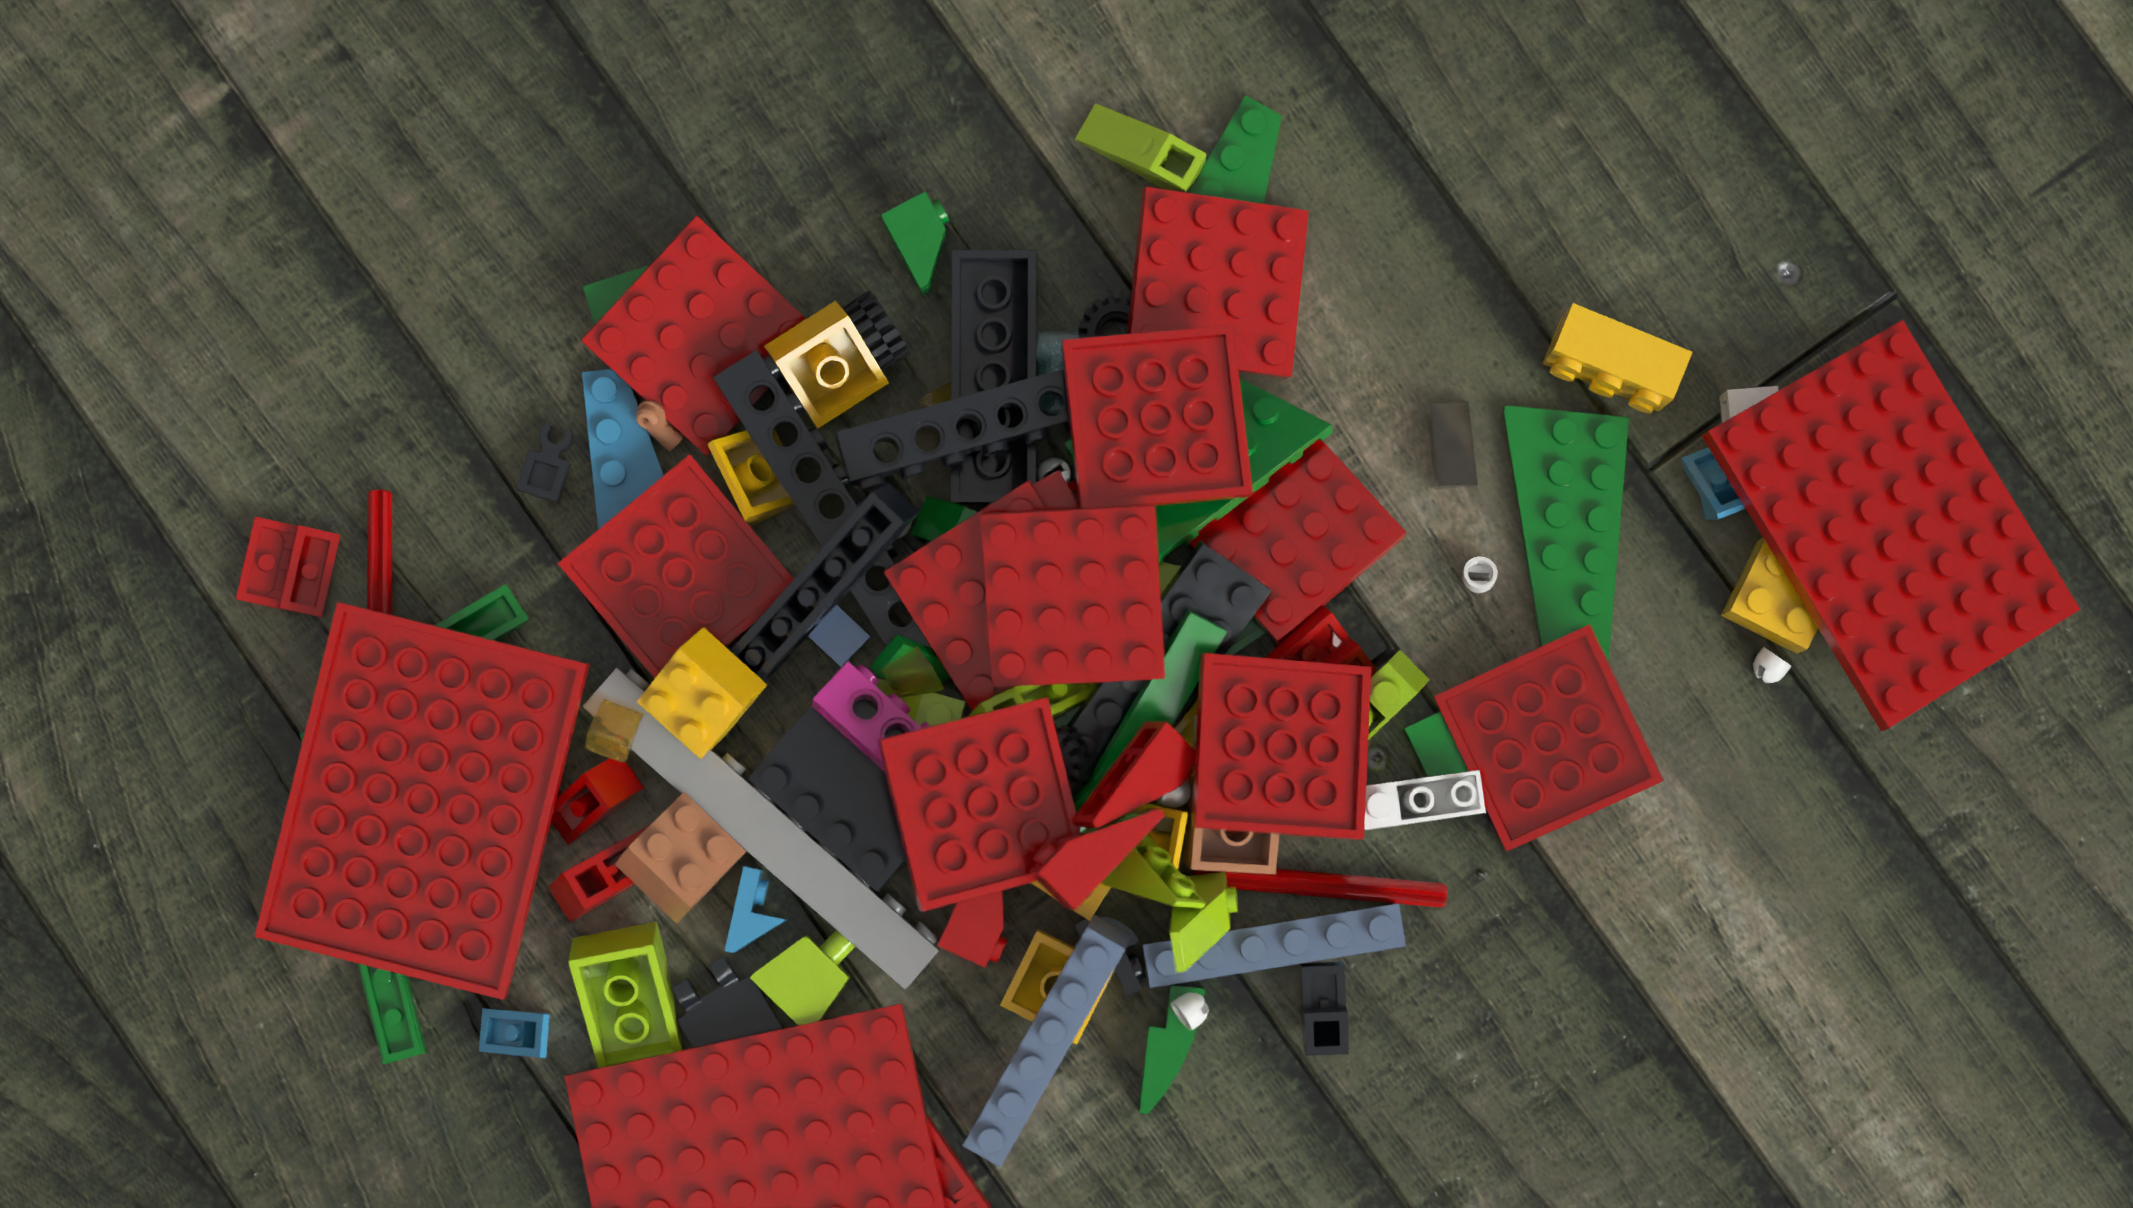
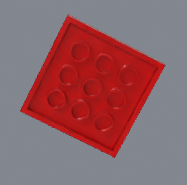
M1151 187L1142 189L1127 334L1233 325L1239 372L1286 379L1292 377L1309 211Z
M694 216L580 341L645 401L653 400L660 403L664 408L666 420L699 451L707 456L711 452L707 444L712 440L725 437L740 420L713 377L755 350L758 351L761 358L769 354L764 347L766 344L806 320V318L698 216ZM759 387L755 389L750 396V404L753 406L768 388Z
M1233 325L1062 340L1061 348L1079 508L1156 504L1158 506L1243 498L1253 495Z
M1319 439L1303 451V456L1294 463L1285 464L1268 477L1269 482L1253 493L1251 497L1245 499L1218 521L1214 518L1198 531L1199 535L1187 544L1193 550L1200 540L1269 586L1272 591L1253 618L1277 645L1322 605L1327 604L1406 537V531L1333 451Z
M690 454L557 563L654 678L658 676L677 650L703 627L726 647L755 623L794 580Z
M1030 479L884 571V574L972 711L982 702L1015 687H992L980 515L982 513L1049 510Z
M1156 504L982 513L980 515L992 687L1165 679L1166 669Z
M1591 624L1434 696L1468 771L1480 770L1485 807L1506 852L1664 781Z
M1209 653L1201 654L1191 828L1349 840L1364 839L1371 667Z
M1048 697L877 740L919 911L923 912L1038 881L1029 872L1036 864L1033 857L1038 850L1049 841L1056 843L1059 839L1080 832V828L1071 822L1076 815Z

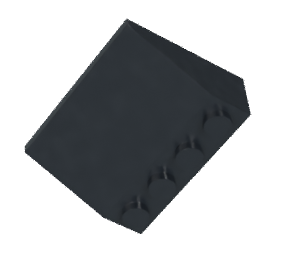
M860 700L852 707L854 714L860 719H871L877 713L875 705L868 700ZM811 705L773 747L748 779L878 892L907 862L886 774ZM891 729L885 734V738L905 732L900 729Z

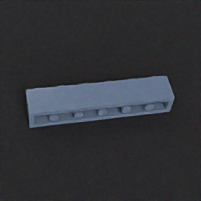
M1391 904L1231 930L1222 936L1185 972L1176 973L1171 940L1142 945L1148 987L1154 988L1405 947L1406 943L1399 904Z
M1093 914L973 1124L963 1144L965 1148L1001 1167L1126 950L1131 935Z

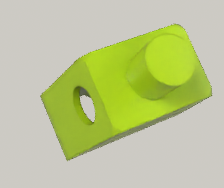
M838 930L821 946L809 935H806L756 971L750 979L797 1025L817 1022L824 1018L850 980L851 976L839 963L856 946Z

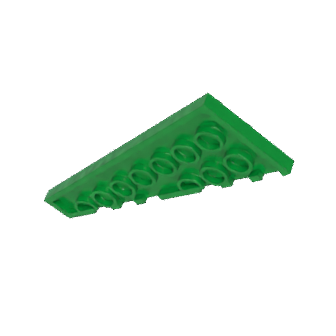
M1505 405L1502 418L1505 422L1508 441L1507 449L1511 460L1515 484L1514 492L1518 503L1522 542L1530 590H1532L1536 614L1535 622L1539 633L1540 645L1542 647L1591 624L1609 662L1629 417Z

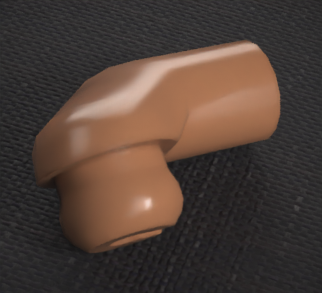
M646 400L639 404L635 417L639 426L648 431L668 452L674 449L680 443L683 436L666 420L663 406L653 400Z

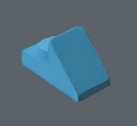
M1709 447L1682 458L1683 470L1701 497L1705 520H1718L1746 509Z
M743 866L725 947L727 952H739L787 921V919L755 913L756 904L764 905L769 881L762 879L763 870Z
M482 1008L479 1052L546 1058L550 1013Z

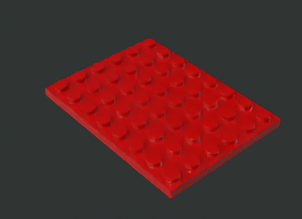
M1903 320L1702 435V438L1881 732L1894 726L2080 610V607Z
M337 602L254 937L501 1000L507 999L590 664Z
M903 1003L564 1076L592 1208H946Z

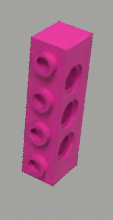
M847 662L813 698L812 707L885 772L877 740L885 738V734L891 729H900L906 733L926 728L930 725L925 722L921 726L918 725L907 715L911 710L904 701L893 693L887 697L875 686L879 682L878 679L861 664L855 668L850 662ZM860 700H868L875 705L877 713L871 719H860L854 714L853 705Z

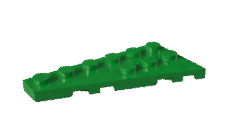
M1239 378L1253 493H1255L1269 482L1268 477L1287 463H1294L1303 456V451L1318 439L1323 441L1333 431L1332 424ZM1248 497L1156 506L1159 565L1164 562V557L1183 542L1188 544L1199 535L1198 531L1214 518L1218 521Z

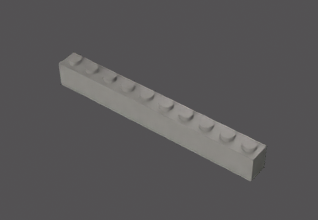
M616 668L582 707L681 794L685 792L738 844L902 988L907 989L939 953L940 949L934 945L939 937L920 921L915 927L902 917L907 909L888 893L883 899L880 898L869 888L870 885L852 869L848 870L840 863L836 855L820 841H815L805 832L806 829L788 813H783L773 804L774 801L756 785H751L741 775L746 768L729 753H726L721 758L711 749L700 760L637 703L650 684L633 669H630L625 674Z

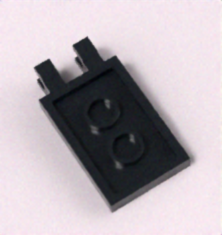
M726 955L708 965L721 986L700 998L690 978L671 988L688 1013L677 1021L693 1047L784 1028L760 987L750 979L752 974L740 981Z

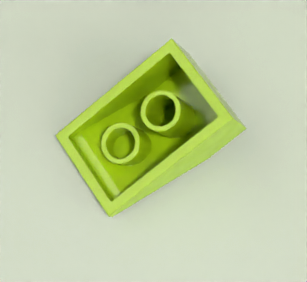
M657 921L574 937L568 962L598 1068L684 1050L677 1021L678 1017L673 990L671 989L672 984L667 957Z

